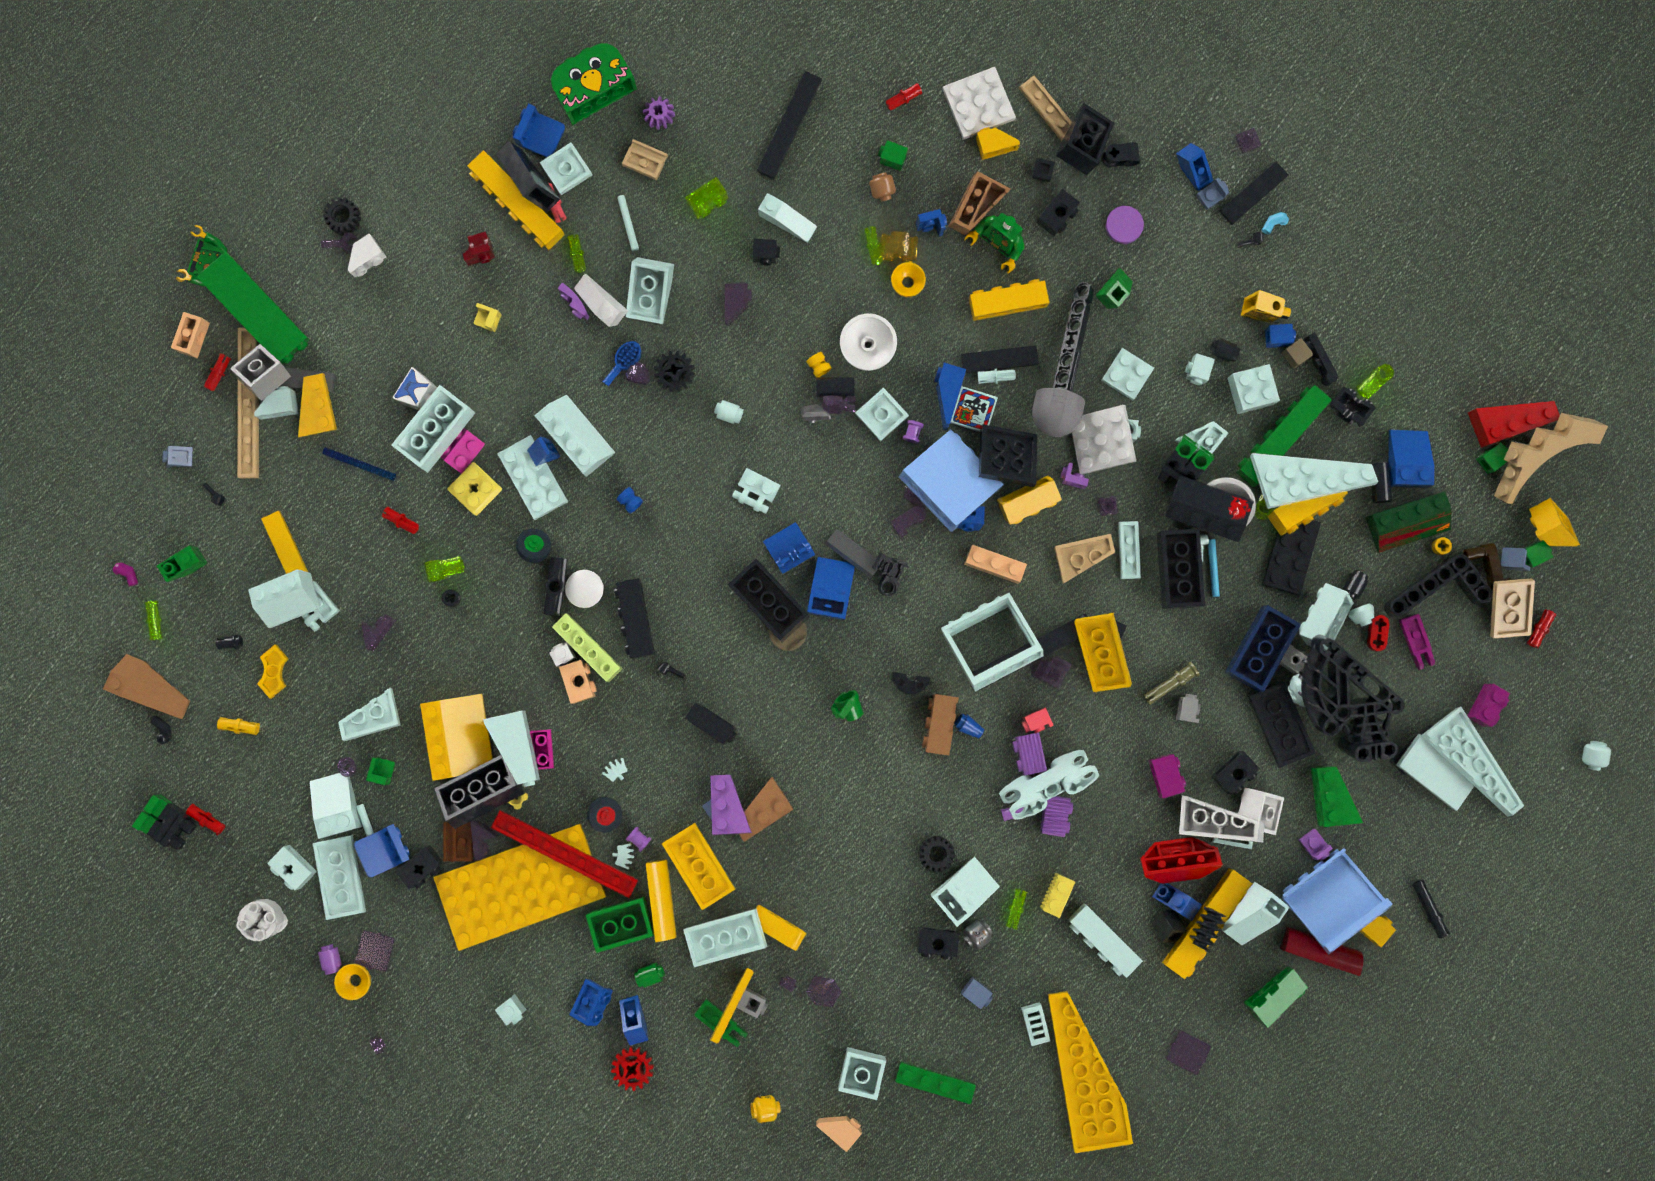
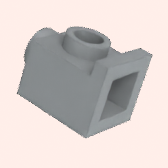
M1186 694L1185 697H1179L1176 720L1199 723V719H1196V715L1200 713L1197 695Z
M746 987L736 1008L758 1018L759 1014H764L768 1006L765 1003L767 998ZM752 999H755L757 1001V1005L752 1006L750 1004V1001Z

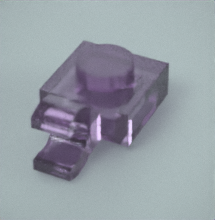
M823 396V409L828 413L842 414V411L855 412V405H850L849 403H855L856 397L848 396L842 400V397Z

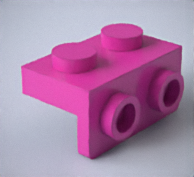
M463 428L440 458L462 474L485 443Z

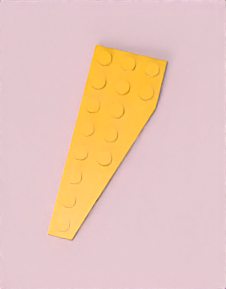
M1067 991L1048 994L1074 1153L1133 1144L1127 1105Z

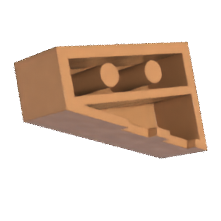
M977 171L972 177L949 227L966 235L1010 191V188Z
M773 776L744 811L752 833L739 834L744 842L794 809Z

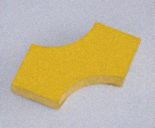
M276 644L260 656L264 665V673L258 682V686L269 699H272L286 687L282 678V670L289 658Z

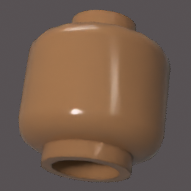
M887 172L872 176L873 179L869 182L873 198H880L881 202L892 199L891 195L896 192L893 177L887 175Z

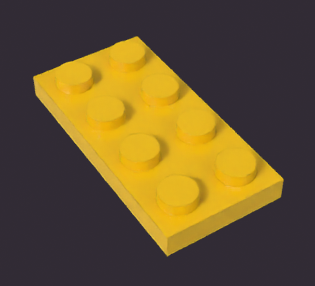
M1114 613L1076 619L1075 626L1093 692L1131 687L1132 682Z
M696 823L662 843L702 910L736 889Z

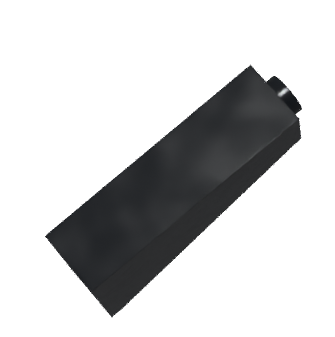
M508 141L498 151L497 156L524 198L546 212L560 200L521 148Z

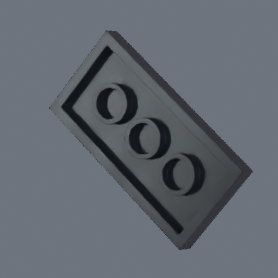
M1312 520L1307 525L1302 523L1298 525L1299 528L1291 534L1285 533L1282 536L1277 531L1262 585L1298 596L1301 595L1321 522Z
M1286 682L1267 688L1264 692H1257L1248 696L1278 768L1316 754Z

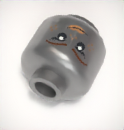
M976 920L963 930V941L968 948L972 947L979 950L991 941L992 930L985 921Z

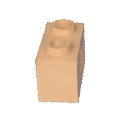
M183 312L171 348L181 354L198 358L210 323L201 317Z
M578 660L559 667L571 704L595 697L594 692H597L594 681H590L588 674L591 671L588 663H584V660ZM577 676H582L584 679V683L580 687H577L574 682Z

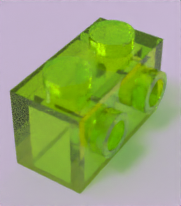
M715 177L687 195L685 200L696 219H699L700 217L705 218L715 207H722L727 202L726 200H728V194L719 179Z

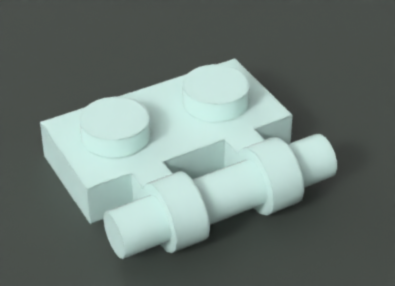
M746 468L738 483V486L744 488L742 493L735 490L732 497L737 499L739 503H745L753 507V510L766 514L769 507L763 504L764 501L767 500L772 503L781 485ZM750 492L759 496L757 501L748 497Z
M313 581L320 609L315 610L312 615L309 613L302 615V618L305 620L306 626L311 627L315 632L320 628L316 622L318 619L326 623L340 610L318 583Z

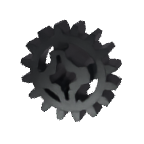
M669 351V356L662 354V361L656 360L659 366H654V370L658 371L654 374V377L660 378L657 383L658 385L663 383L662 388L664 390L669 387L670 392H673L674 388L680 392V387L682 386L687 389V382L693 383L690 377H695V373L691 372L695 369V366L689 365L692 360L691 358L686 360L687 355L685 353L680 356L679 351H676L675 355ZM676 360L682 361L684 364L680 365ZM667 362H669V364L667 365V367H666V368H663L664 365H665ZM673 368H676V370H677V371H676V373H677L676 375H673V373H672V372H673ZM686 374V377L680 381L682 376ZM669 378L673 383H669L665 379Z

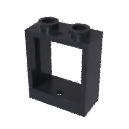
M695 702L685 717L687 721L722 744L731 743L737 735L734 732L736 727L698 702Z

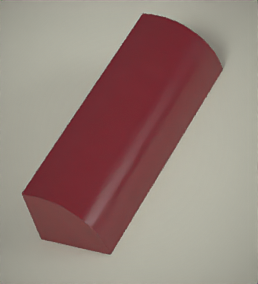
M1286 927L1280 947L1281 950L1357 976L1361 975L1363 968V953L1361 951L1341 945L1328 955L1313 935Z

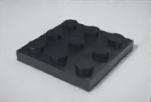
M983 424L980 428L979 477L1034 487L1037 474V434Z

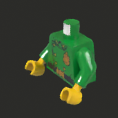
M1001 213L998 217L995 215L984 217L974 228L975 231H970L964 240L968 237L973 238L971 246L977 241L980 234L981 238L1004 256L1010 257L1009 260L1001 265V270L1006 265L1009 266L1008 274L1015 269L1014 261L1018 260L1025 247L1023 237L1021 236L1023 229L1016 223L1014 217L1006 216L1004 213Z
M194 225L199 228L200 233L196 235L190 232L191 235L194 237L200 236L202 240L198 239L188 270L179 269L177 271L183 273L184 278L176 277V280L179 282L188 280L189 283L204 287L205 285L196 276L225 251L228 252V249L219 238L208 232H203L201 226Z

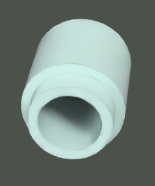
M722 400L721 403H717L714 413L717 414L716 418L732 424H739L744 409Z

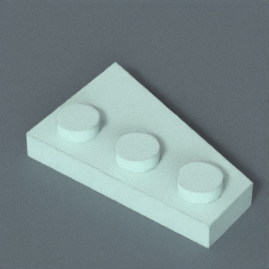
M392 688L384 691L385 693L370 700V703L361 709L355 710L338 722L343 741L400 726Z

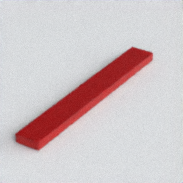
M499 810L490 827L628 898L631 897L639 881L502 810Z

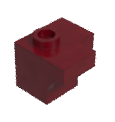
M486 231L467 237L469 248L463 253V257L468 266L476 263H488L491 259L495 258L492 244Z

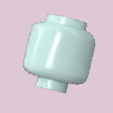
M1590 741V744L1584 746L1582 761L1588 765L1589 769L1600 771L1601 768L1609 765L1611 749L1607 747L1606 743Z

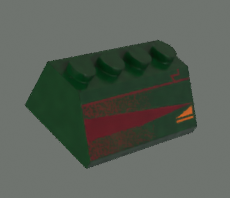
M1444 491L1365 518L1377 552L1380 553L1451 530L1452 509L1447 494Z

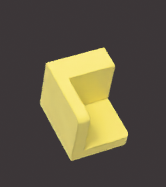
M477 303L478 313L474 324L495 332L502 316L501 313L496 309Z

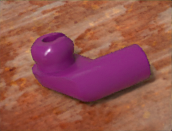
M116 563L113 566V573L125 576L129 587L138 585L133 567L125 563Z

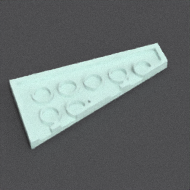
M1256 453L1250 455L1268 509L1372 486L1378 483L1372 464Z
M1462 707L1455 708L1421 735L1507 817L1513 816L1524 806Z

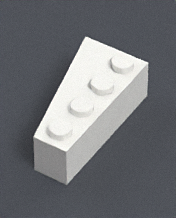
M1182 795L1179 834L1263 842L1264 822Z

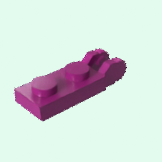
M1415 614L1398 620L1417 669H1424L1420 656L1422 653H1424L1429 666L1435 665V659L1431 651L1432 647L1420 615Z

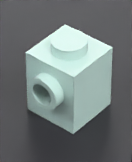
M1196 353L1192 357V361L1188 362L1185 372L1188 373L1186 379L1191 380L1190 382L1195 385L1205 384L1209 380L1215 359Z
M514 994L496 1008L495 1011L507 1026L511 1022L514 1025L523 1018L521 1014L526 1011V1008Z

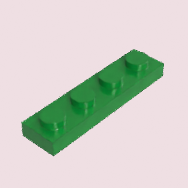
M900 1062L895 1079L896 1083L967 1104H971L976 1087L975 1083L904 1062Z

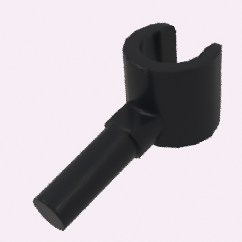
M1255 232L1253 233V239L1238 242L1237 246L1261 245L1264 240V233Z
M204 483L203 486L213 495L211 502L221 506L225 497L213 490L207 483Z
M663 662L658 667V670L664 675L669 671L683 679L686 675L670 666L667 662Z

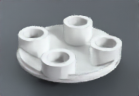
M590 570L574 572L568 578L565 585V593L568 600L580 608H589L598 603L604 590L600 577Z

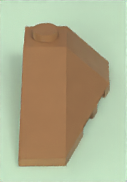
M126 654L111 670L103 687V690L180 719H183L190 703L189 699L163 679L164 677L154 671L146 661Z

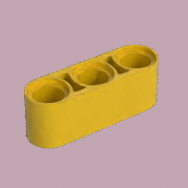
M758 905L756 908L763 932L797 951L807 933L767 908Z

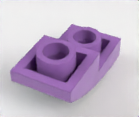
M561 283L558 290L561 293L560 296L570 303L569 306L573 310L571 313L579 319L583 317L588 320L589 315L578 296L568 286Z

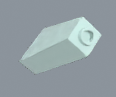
M526 711L483 719L517 785L523 784L524 787L535 785V781L540 780Z

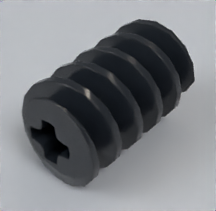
M1204 907L1207 915L1200 914L1204 921L1196 922L1200 929L1193 928L1197 935H1190L1189 938L1196 946L1211 952L1207 945L1214 946L1211 938H1218L1214 931H1222L1218 924L1225 925L1222 917L1226 916L1212 908Z

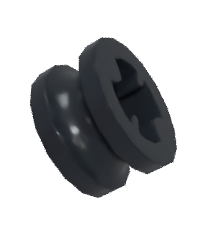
M448 589L442 594V602L446 606L455 607L460 603L461 596L457 591ZM448 594H455L454 602H447V599H449L447 597Z

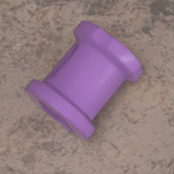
M908 420L906 435L902 439L918 444L920 441L918 439L924 424Z
M636 827L626 838V841H631L639 848L638 851L641 852L652 838H647Z

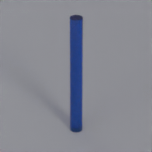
M326 447L323 449V455L392 481L396 479L395 473Z

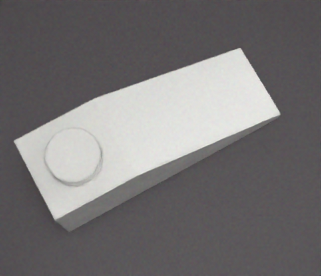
M587 274L583 275L574 288L592 312L609 327L618 325L628 312L625 307Z

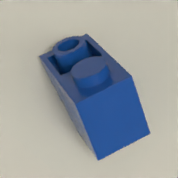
M1160 883L1152 896L1190 921H1193L1202 904L1168 883Z

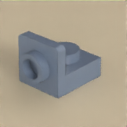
M1217 178L1212 184L1197 193L1196 197L1207 211L1228 195V186L1224 181Z
M168 446L166 451H163L162 462H166V467L168 468L171 466L192 467V447Z

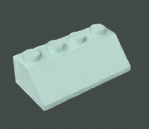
M439 385L393 442L392 446L428 473L474 416L475 412Z
M567 395L549 403L534 415L586 477L615 454V451Z

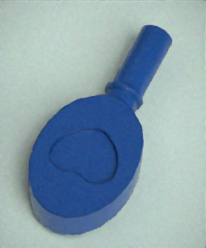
M626 342L617 350L615 354L616 365L602 381L605 385L609 386L616 376L620 374L621 370H629L639 362L642 353L637 342Z

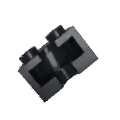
M1343 387L1331 402L1330 408L1336 409L1338 411L1336 415L1343 421L1351 425L1355 422L1361 427L1376 407L1368 399L1360 400L1357 398L1358 394L1353 389Z
M892 672V681L895 687L900 692L906 694H916L923 691L930 681V677L916 676L914 680H908L906 674Z

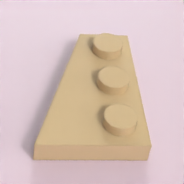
M1111 534L1054 547L1063 584L1115 553Z

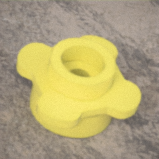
M525 793L519 796L517 800L513 799L507 803L518 810L522 807V803L528 799V794Z

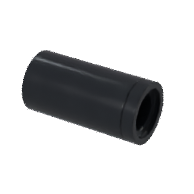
M816 377V397L854 396L855 394L854 377Z
M1388 462L1374 463L1372 466L1378 483L1371 486L1372 503L1391 502L1390 465Z

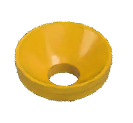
M911 262L898 265L891 276L893 289L903 297L918 295L923 290L926 282L923 269ZM904 278H911L914 282L913 286L909 288L904 287L902 284Z
M359 964L343 966L335 976L334 985L336 992L347 1000H357L363 997L371 986L370 973L364 966ZM352 975L360 976V985L354 986L351 983Z

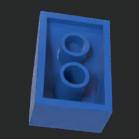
M944 363L942 368H938L934 381L938 383L936 391L943 430L946 431L950 425L966 372L964 368Z
M1389 430L1388 463L1390 465L1391 487L1428 488L1434 485V461L1428 431Z

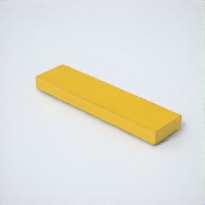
M276 511L262 518L261 520L286 574L297 569L308 572L281 511Z
M745 969L709 1041L715 1044L719 1043L754 973L753 970Z

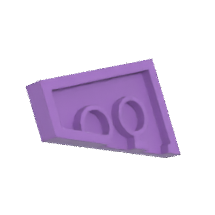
M711 776L712 835L752 833L732 776Z

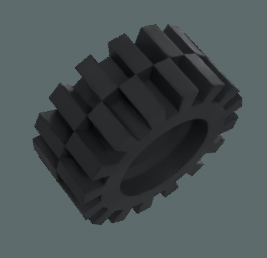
M338 197V201L332 199L331 205L329 203L326 204L328 209L324 208L326 214H323L326 224L337 234L345 235V232L351 234V230L355 232V226L359 227L358 221H361L359 216L361 213L356 205L347 198L342 200ZM340 210H347L349 212V218L346 222L340 223L336 221V214Z
M940 836L927 838L919 849L920 860L924 867L930 871L942 872L948 869L955 858L954 848L951 843ZM936 846L944 850V857L938 862L931 860L929 856L930 850Z

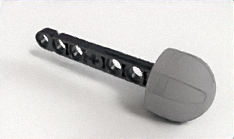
M1087 282L1078 284L1074 290L1073 303L1069 312L1052 388L1037 390L1032 409L1034 423L1040 431L1052 437H1062L1073 432L1080 424L1085 400L1080 395L1073 393V387L1090 313L1089 303H1092L1094 295L1093 288ZM1084 288H1088L1087 293L1080 296L1081 291ZM1084 305L1082 312L1077 313L1078 307ZM1076 323H1080L1079 328L1077 330H1073V326ZM1068 358H1072V362L1065 366V361ZM1068 375V380L1065 383H1061L1063 376Z

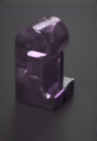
M915 506L892 520L890 524L900 539L908 534L906 529L925 520L926 511L921 506Z

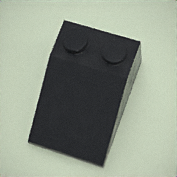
M1083 103L1061 141L1056 156L1085 175H1088L1100 162L1114 122Z

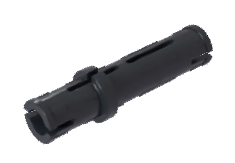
M1424 880L1414 882L1412 886L1437 937L1440 939L1450 935L1444 923L1443 914L1437 909Z

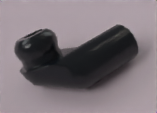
M155 716L150 723L159 729V735L156 739L160 744L168 743L171 739V726L160 717Z

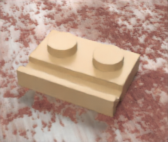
M633 139L622 165L657 180L668 154Z

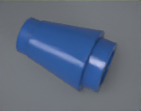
M960 714L954 725L957 731L978 739L984 732V728L968 714Z

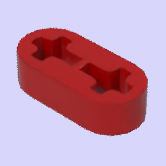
M1377 615L1371 619L1372 623L1369 624L1367 646L1372 651L1384 650L1388 642L1389 620L1383 615ZM1380 619L1383 626L1379 627L1378 632V625H1375V622ZM1378 636V641L1381 642V645L1377 646L1376 648V644H1373V640H1377Z

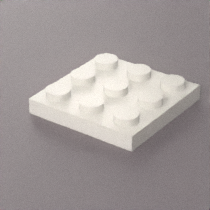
M995 67L945 85L942 88L963 140L977 135L983 128H996L1016 119Z
M1125 405L1082 415L1080 424L1072 432L1080 474L1136 462Z

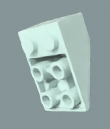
M973 857L930 895L958 927L1000 886L980 862Z
M1254 882L1247 890L1242 901L1236 906L1231 917L1225 922L1222 931L1240 945H1243L1277 925L1290 907L1272 892Z

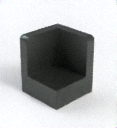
M1161 911L1152 922V926L1162 942H1177L1187 930L1174 911Z

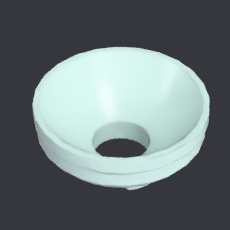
M1300 673L1291 678L1288 690L1294 704L1297 703L1305 707L1303 698L1298 694L1299 691L1302 692L1301 680L1298 678Z

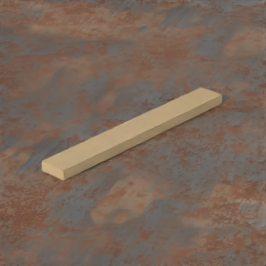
M238 328V361H240L259 345V342L245 328ZM238 379L237 478H259V418L254 415V412L259 407V399Z

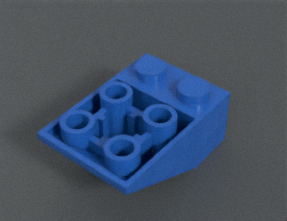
M818 557L807 613L845 620L855 566L848 562Z

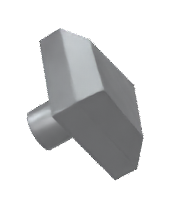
M817 404L804 406L800 409L803 421H809V423H815L816 420L831 419L830 414Z

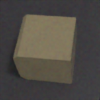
M1302 338L1281 353L1292 368L1298 367L1313 355Z

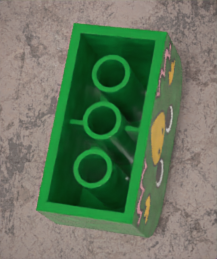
M606 43L585 48L577 56L567 58L564 63L554 70L551 77L552 88L572 126L637 90L634 76L619 50Z

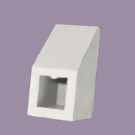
M367 234L353 244L348 271L354 277L364 275L369 268L381 264L383 259L386 258V255L370 234Z

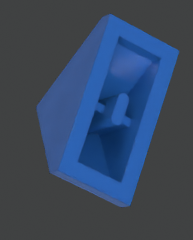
M544 437L537 438L527 449L535 466L561 457L552 440Z

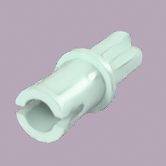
M995 369L994 371L978 372V384L993 382L998 384V381L1016 379L1015 370L997 371Z

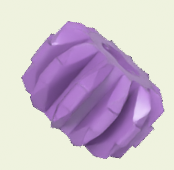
M660 96L658 101L651 98L652 103L646 102L645 106L647 109H643L644 120L649 122V127L651 128L656 125V129L659 130L660 126L663 125L666 129V123H673L672 118L675 117L674 106L669 104L668 99L662 101Z

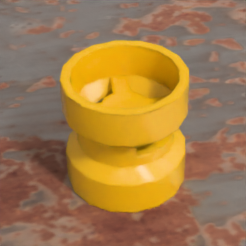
M822 352L813 355L806 361L808 366L814 370L813 374L815 377H821L832 369L831 365L825 361V356Z

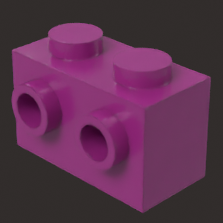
M1484 684L1467 715L1468 718L1482 727H1493L1500 719L1499 714L1501 710L1507 706L1510 693L1495 684Z
M1168 754L1148 760L1159 798H1166L1185 792L1186 782L1183 775L1180 776L1178 768H1181L1178 757H1175L1174 754Z

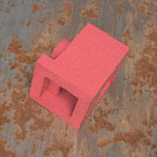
M1046 708L1022 717L1024 722L1021 723L1026 733L1033 730L1034 733H1038L1045 729L1044 725H1047V727L1054 726Z

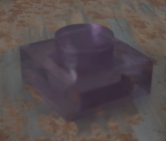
M1254 128L1235 136L1242 154L1261 146Z

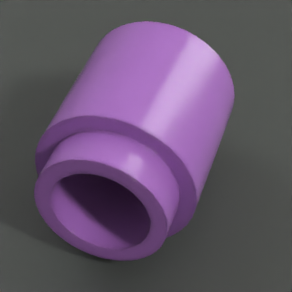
M333 944L321 947L318 956L322 971H325V975L338 972L342 965L338 947H333Z

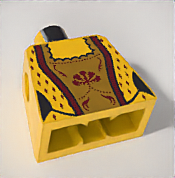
M1259 290L1244 298L1241 316L1273 322L1279 318L1288 319L1291 309L1284 307V298Z

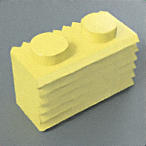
M1054 873L1055 876L1052 877V884H1049V891H1046L1047 894L1043 898L1044 901L1040 907L1043 911L1060 918L1075 881Z

